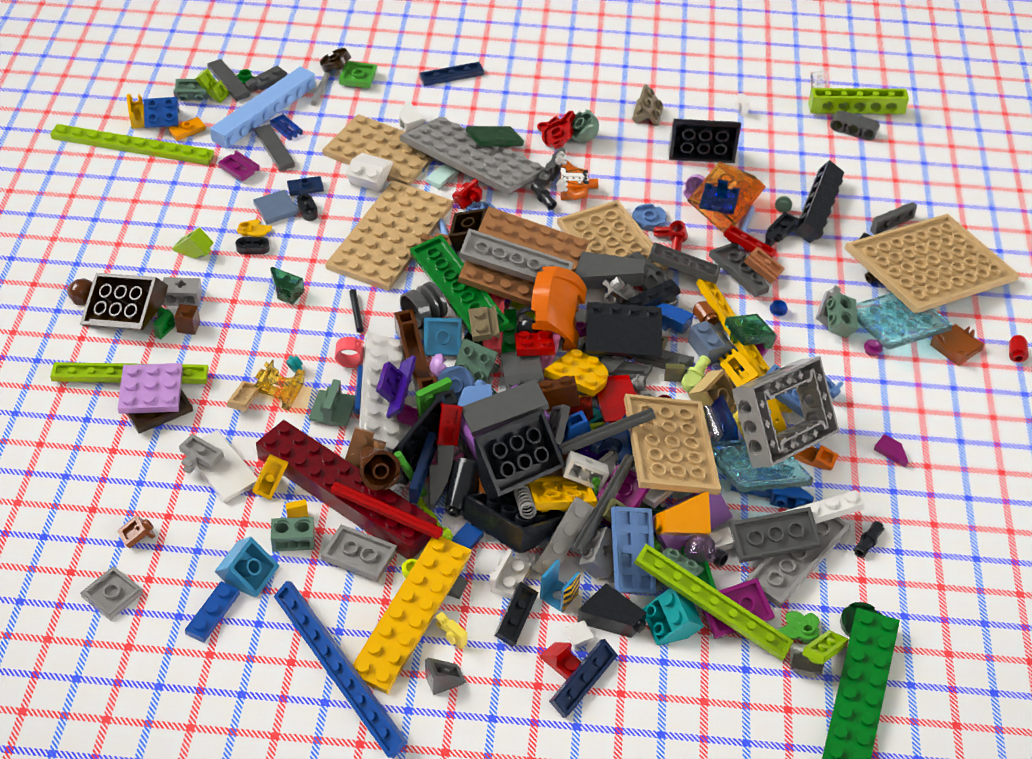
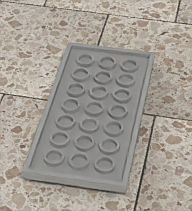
M438 117L400 136V141L507 195L534 181L541 172L545 171V167L539 163L530 161L525 156L514 153L511 149H506L502 146H479L466 132L465 128L461 127L458 123L449 121L446 117Z

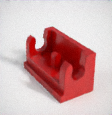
M441 403L440 407H442L438 439H436L435 443L457 447L463 406Z

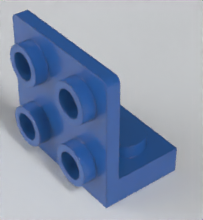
M177 97L144 99L145 128L178 126V113H180Z

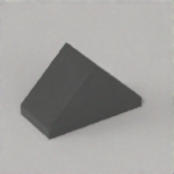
M433 658L425 660V678L433 695L461 686L466 682L458 664Z

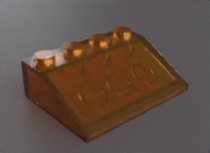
M719 161L687 201L722 233H725L731 225L735 226L766 186L754 175Z

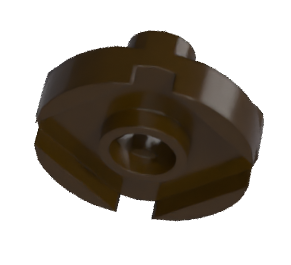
M338 48L332 51V55H325L320 60L323 71L329 72L335 68L336 70L344 68V63L351 59L349 51L346 48Z

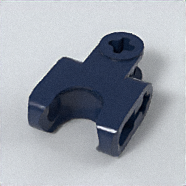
M629 429L591 444L590 451L599 454L606 449L613 450L619 455L616 465H620L626 454L633 455Z

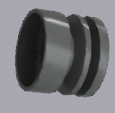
M426 282L418 286L416 290H410L400 296L401 310L413 309L418 329L424 327V318H443L448 313L443 293L432 282Z

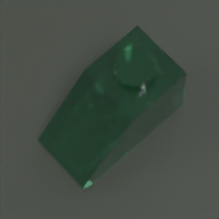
M271 267V280L277 299L293 305L304 293L303 278Z

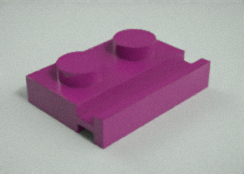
M237 150L234 151L235 154H230L218 162L219 168L241 182L252 176L256 170H260L259 164Z

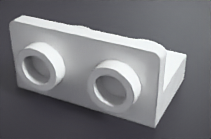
M508 548L506 554L500 556L497 570H493L489 577L491 592L511 599L516 586L520 582H525L532 569V564L513 557V550Z

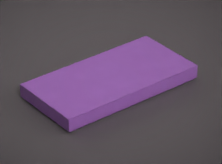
M691 493L666 509L701 493ZM721 493L719 495L709 494L711 530L731 519L733 515ZM654 515V516H652V520H653V530H654V532H655V534H656V529H655V527H654V519H655L656 516ZM657 535L664 550L670 547L677 551L682 546H687L700 538L698 536Z

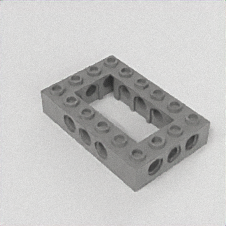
M821 356L797 360L732 389L752 468L774 466L840 432ZM796 388L804 421L775 434L777 432L773 426L771 409H769L767 400L774 399L776 395L785 394L787 390Z

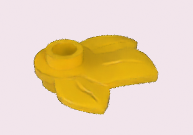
M259 219L245 221L238 224L237 233L245 237H262L271 231L272 225H261Z

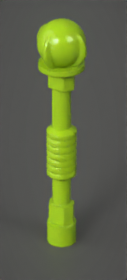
M420 497L417 506L437 520V526L443 528L441 537L452 541L453 534L451 530L441 526L436 515L427 508L425 501Z

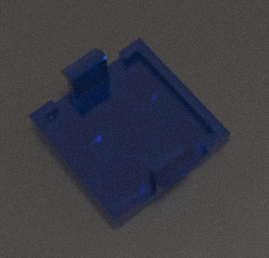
M718 179L717 187L706 183L699 209L734 214L740 188L733 187V189H728L729 181Z

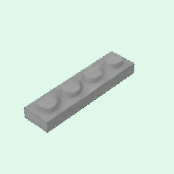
M579 497L574 498L532 567L534 571L543 575L557 559L560 560V564L562 563L593 512V506Z

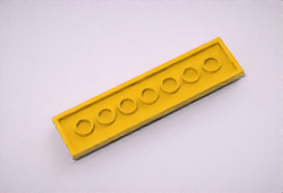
M431 537L352 664L367 685L386 694L389 693L472 554L471 549L443 537L440 539Z

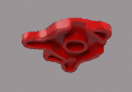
M568 111L561 119L554 116L550 121L540 122L537 125V129L542 132L541 137L546 146L559 149L572 137V122L576 116L574 111Z

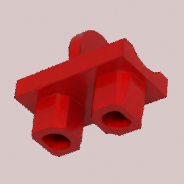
M474 178L470 183L465 182L460 192L455 191L452 194L454 203H458L460 209L465 210L473 202H480L482 200L483 191L479 187V180Z

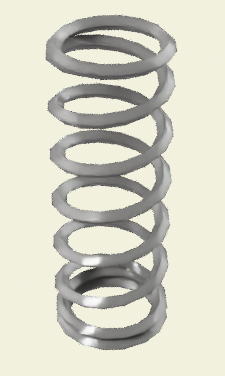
M523 485L514 490V497L520 515L524 519H531L536 514V507L529 488Z

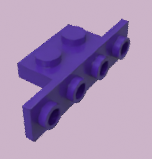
M414 355L401 362L399 369L390 361L383 365L376 392L389 402L386 414L388 419L394 415H399L404 409L409 384L412 381V373L415 369L416 357Z

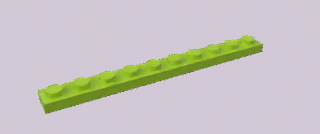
M56 124L50 133L51 139L203 165H209L215 155L212 149L64 124Z

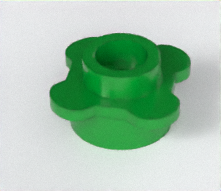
M242 69L236 75L243 84L255 77L252 76L249 69Z

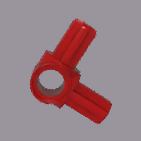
M681 220L672 222L669 227H655L653 229L655 237H669L672 241L671 248L681 251L682 243L688 238L686 226Z

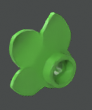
M791 611L786 613L788 625L778 629V631L792 640L800 639L803 643L809 644L819 637L818 625L820 622L819 618L813 613H808L804 616L800 612Z

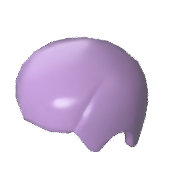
M699 174L691 175L684 182L685 190L683 194L687 200L698 202L707 196L709 183L704 176Z
M441 353L436 354L430 362V370L437 380L440 373L448 368L444 364V361L447 359Z

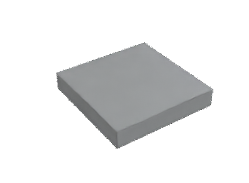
M113 566L80 592L84 600L111 621L141 596L143 589Z

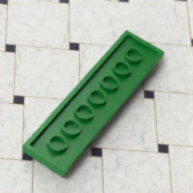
M442 235L410 248L412 257L430 281L440 289L446 302L458 318H462V323L471 335L468 309L480 307L493 308V305H495L499 332L511 327L509 320L487 292L458 282L464 263L458 258V255Z
M860 608L856 609L822 759H871L900 620Z

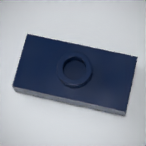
M321 176L287 181L290 196L324 191Z

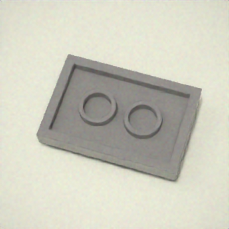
M341 524L322 552L321 560L378 582L396 554L397 545Z

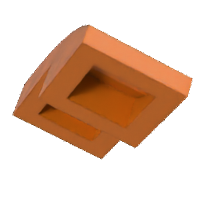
M821 445L819 449L811 446L793 455L792 458L816 468L832 470L839 454Z

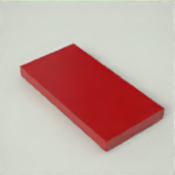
M629 374L608 376L605 388L595 395L604 424L622 419L626 414L625 394L636 395Z

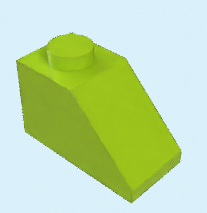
M198 227L183 236L172 247V250L196 259L201 255L205 257L211 251L210 247L214 242Z

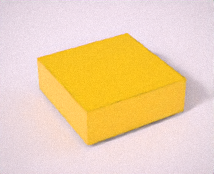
M306 499L285 504L287 518L309 517Z

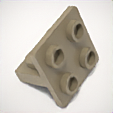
M644 84L640 98L637 100L632 120L636 124L649 118L655 126H658L663 111V103L656 97L653 89Z

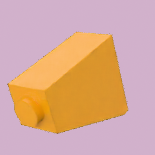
M709 492L695 495L655 514L654 527L656 535L702 537L711 534Z

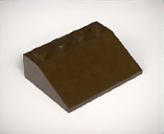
M95 273L80 324L143 331L164 303L168 285L159 278L152 276Z

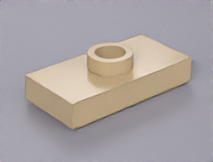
M242 381L227 401V407L246 412L259 394L261 385Z

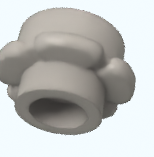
M639 374L632 380L633 388L638 393L646 391V377Z

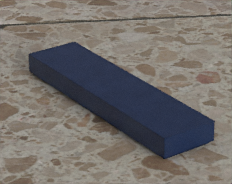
M473 62L420 72L419 77L423 85L428 86L484 75V70L480 62Z
M428 432L409 487L410 503L417 504L437 448L435 443L436 432Z
M601 639L549 700L562 718L570 715L618 656L605 639Z

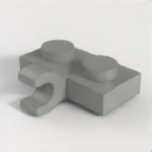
M191 434L179 445L180 452L187 455L181 463L185 465L183 471L188 474L193 472L198 462L211 469L224 457L222 450L194 434Z

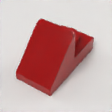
M554 642L540 655V658L566 680L582 662L571 653L572 644L566 642Z

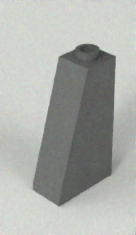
M582 251L575 273L580 276L587 289L607 288L602 284L605 280L611 282L616 276L624 282L625 286L627 284L642 286L644 278H648L649 268H646V260Z

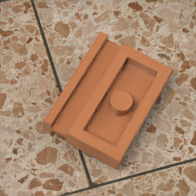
M758 246L744 261V263L771 284L785 270L782 265Z

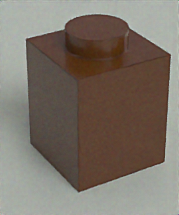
M179 304L174 316L177 333L196 334L200 324L198 306Z

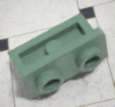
M175 79L173 93L177 99L182 101L187 99L198 101L208 99L206 89H203L196 79Z

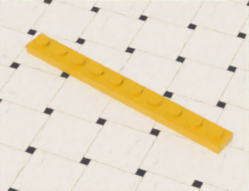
M699 278L696 284L708 304L717 313V317L723 325V329L731 338V342L759 376H764L770 370L769 366L717 285ZM774 398L780 412L791 413L793 411Z

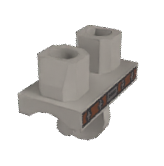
M617 276L611 282L605 280L602 283L608 288V293L604 295L605 303L619 304L630 299L636 293L630 284L625 286L624 282Z

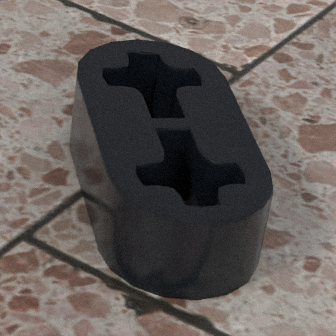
M309 194L299 195L297 197V206L303 219L306 221L316 220L318 218V210L312 196Z
M241 237L235 242L236 251L239 254H266L270 250L269 240L265 237Z

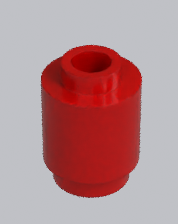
M1015 335L1009 341V358L1013 362H1024L1029 357L1028 341L1022 335Z

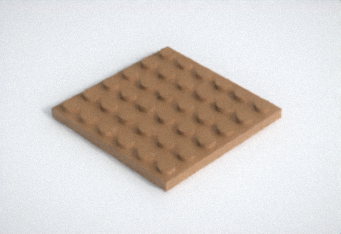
M488 206L478 232L573 262L571 269L573 272H576L582 251L586 252L589 243L588 240ZM465 261L458 278L459 283L531 307L534 282Z

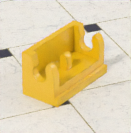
M126 94L131 128L145 127L144 104L141 95L138 94V101H133L131 94Z

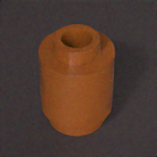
M702 301L695 304L692 312L700 323L708 321L715 325L718 322L717 313L708 302Z

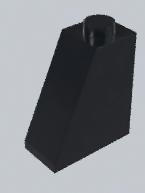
M606 583L578 609L577 622L584 620L589 627L632 638L637 632L641 633L645 628L647 612Z

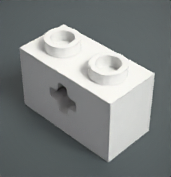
M571 450L565 461L566 466L562 468L563 477L593 489L592 479L598 477L600 479L599 491L604 486L609 475L607 464Z

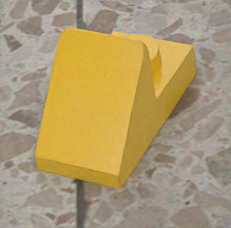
M269 454L263 468L260 470L252 492L271 500L288 462Z

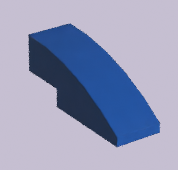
M665 303L655 306L661 307L662 330L667 331L671 328L682 335L692 325L693 313Z

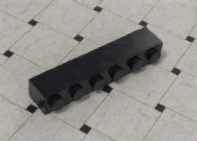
M830 160L819 168L794 230L808 243L813 242L815 239L819 240L824 233L823 228L828 223L827 218L832 212L831 207L834 205L835 197L840 191L839 186L843 182L842 178L845 172Z

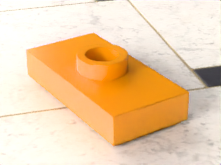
M199 117L184 121L178 124V126H171L168 129L173 138L178 141L205 131L206 125Z

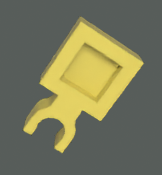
M443 612L435 616L438 620L435 624L446 632V638L449 643L455 644L459 649L467 645V632L453 619L449 620Z

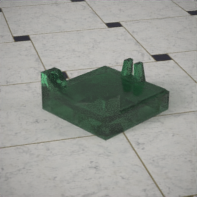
M758 314L726 317L724 324L731 331L730 340H733V344L739 340L743 346L763 343L765 349L773 347L776 333Z

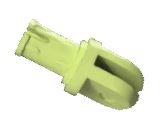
M700 356L695 366L688 368L681 381L682 388L685 391L690 392L705 376L704 371L711 362L708 357Z

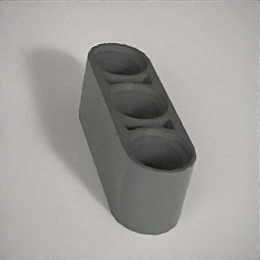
M837 111L830 123V127L836 132L871 141L875 139L880 124L874 119L845 111Z

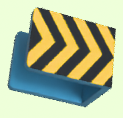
M557 559L541 576L540 599L563 612L579 593L580 573L576 572L567 584L559 581L560 560ZM561 591V600L555 599L553 593Z

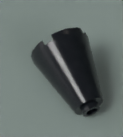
M458 458V461L453 460L445 502V509L452 517L463 516L466 496L479 492V471L476 461L466 458Z

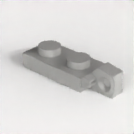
M836 285L831 290H827L823 295L815 318L827 327V301L841 291V288Z

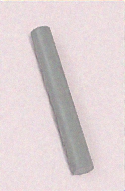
M328 72L324 73L310 102L313 106L317 105L330 77Z

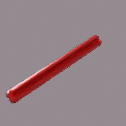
M334 482L331 486L333 494L430 537L440 539L443 534V528L339 482Z

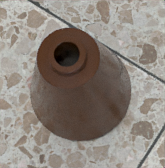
M374 446L365 447L360 453L359 472L362 482L368 488L376 491L381 489L387 490L396 484L401 474V465L398 458L389 451Z

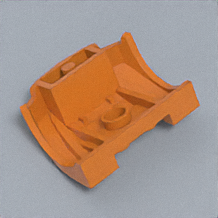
M558 266L542 267L543 271L537 273L533 288L531 309L536 314V323H533L531 327L535 330L552 331L564 338L562 351L577 349L579 333L575 329L577 324L576 312L579 311V304H585L587 287L580 276L569 269Z

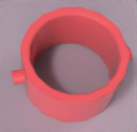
M355 337L339 339L335 349L337 364L346 368L359 366L363 362L364 345L362 341ZM353 350L356 351L357 354L347 355L342 353L341 351Z

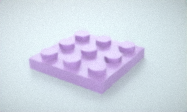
M182 363L123 365L118 413L179 412L183 374Z

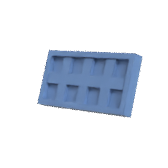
M612 507L615 590L620 593L631 594L657 593L656 578L634 564L645 544L654 548L652 509Z

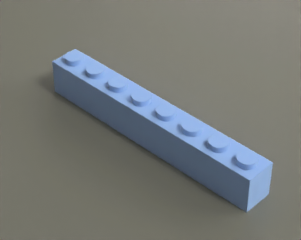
M302 66L298 67L210 127L212 141L227 149L253 131L254 128H257L316 87L315 73Z

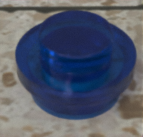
M775 300L771 303L769 311L775 316H784L787 314L788 307L783 300Z

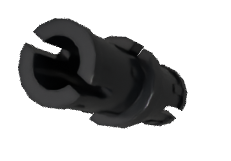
M539 181L533 182L530 188L537 195V199L543 202L548 210L554 209L557 202L550 196V192L544 189Z
M874 521L868 531L861 535L860 542L853 549L856 556L864 558L870 548L877 544L878 537L885 529L882 523Z

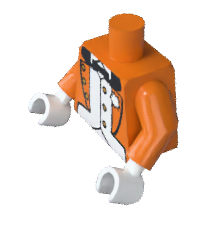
M562 151L556 155V164H562L560 179L556 183V186H558L557 190L561 194V200L587 198L588 189H598V179H588L587 169L574 167L568 160L565 161L567 156Z

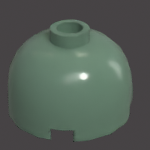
M584 109L586 112L582 113L579 111L576 113L572 122L573 135L571 138L579 143H587L595 139L599 131V120L588 109Z

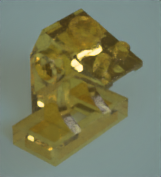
M272 359L270 363L265 362L263 366L266 368H260L255 378L257 381L254 387L262 394L282 400V409L289 411L304 385L305 371L298 369L293 377H283L274 368V360ZM275 384V385H278V386H281V387H284V388H282V389H281V388H277V387H275V386H273V385Z

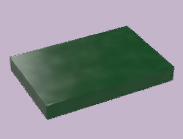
M511 126L466 127V132L479 146L524 145V140Z

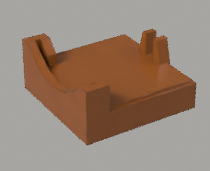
M954 324L942 333L939 331L934 333L930 346L954 364L960 366L982 351L984 344L974 337V329L969 333L970 326L964 330L957 324Z

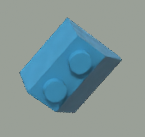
M248 537L236 542L214 572L225 583L255 598L280 565L252 537Z

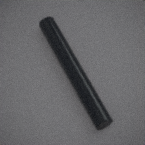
M351 289L349 294L356 331L362 333L364 328L357 292L355 289Z

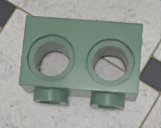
M837 293L827 301L828 331L848 338L858 330L856 299Z
M314 517L272 518L270 538L272 551L315 550Z

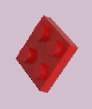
M521 331L514 333L517 356L555 355L552 332L539 331L538 333Z

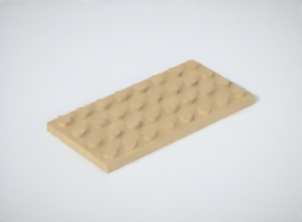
M392 180L325 263L326 269L390 291L414 259L410 254V248L422 243V233L432 235L438 227L440 219H444L453 207V200Z

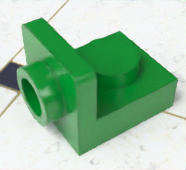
M162 307L157 311L158 318L153 323L155 337L160 340L175 327L173 313Z

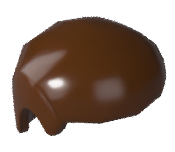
M81 278L69 284L67 293L75 305L86 304L93 283L91 280Z

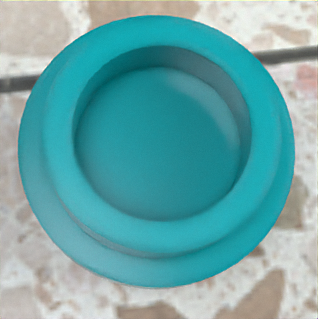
M290 355L286 364L294 373L297 371L301 372L303 370L301 367L303 365L302 361L297 356L293 357Z

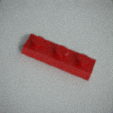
M733 225L723 235L728 241L742 246L748 252H753L758 246L773 258L777 251Z

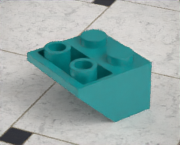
M672 588L667 589L642 608L647 612L646 621L658 646L688 639L704 627L694 603Z

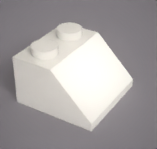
M361 153L351 160L346 176L351 184L381 192L393 161Z

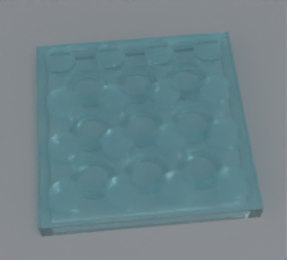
M893 293L856 303L857 322L887 350L951 331L952 324L934 308L915 314Z
M744 439L711 442L716 465L739 492L812 485L813 477L793 456L771 467L752 468Z

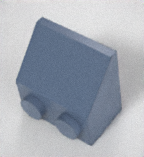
M708 321L690 326L688 343L699 357L703 355L710 359L709 365L720 362V357L725 359L726 356L724 354L727 352L731 355V349L734 348L737 351L722 330Z

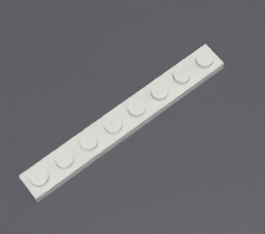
M854 490L786 511L811 507L815 523H820L864 510L865 503L858 492ZM729 527L702 536V542L709 555L715 549L725 551L735 548Z

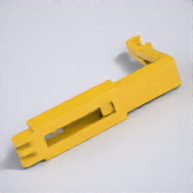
M734 348L731 349V355L727 352L724 354L726 356L725 359L719 358L720 366L722 369H725L736 387L760 377L741 352H737ZM767 400L769 409H771L773 426L779 432L786 430L787 427L776 400Z

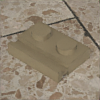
M493 305V308L480 307L468 309L473 342L489 340L496 336L500 338L495 305Z

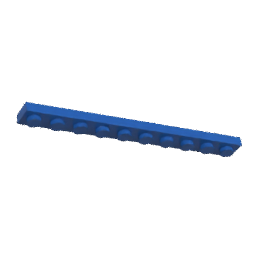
M286 581L273 597L388 758H395L408 741L291 581Z

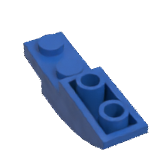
M755 470L754 476L734 472L731 491L770 498V505L793 509L813 503L814 497L803 488L774 474Z

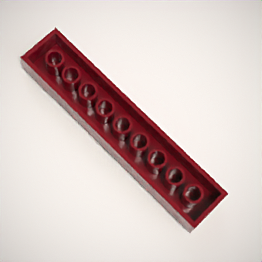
M283 419L256 442L258 459L265 463L269 454L287 461L288 465L283 476L370 535L397 545V553L407 560L413 559L430 541L431 537L333 494L331 486L334 482H339L437 525L435 518L391 489L376 491L368 488L360 478L359 468Z

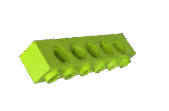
M811 88L808 105L810 113L835 114L837 111H845L852 114H905L909 96L906 89Z

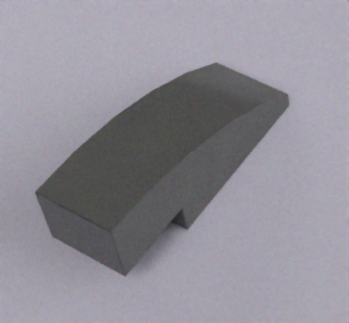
M438 445L437 465H430L429 510H434L447 487L454 457V446Z

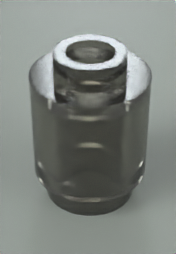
M794 652L790 670L795 671V674L815 679L817 675H822L824 664H815L808 657L802 655L803 652Z

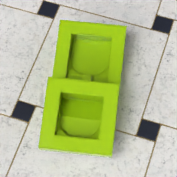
M208 68L204 69L195 78L199 85L206 89L207 93L219 103L223 102L230 94L221 80L216 81Z

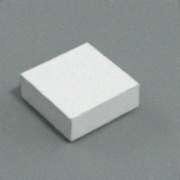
M584 620L565 628L564 633L574 649L594 641V635Z

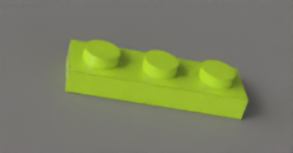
M828 630L805 646L802 655L808 657L815 664H824L847 647L849 639Z

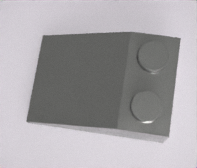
M516 351L500 354L506 390L516 384L521 385L536 379L537 383L544 380L540 356H517Z

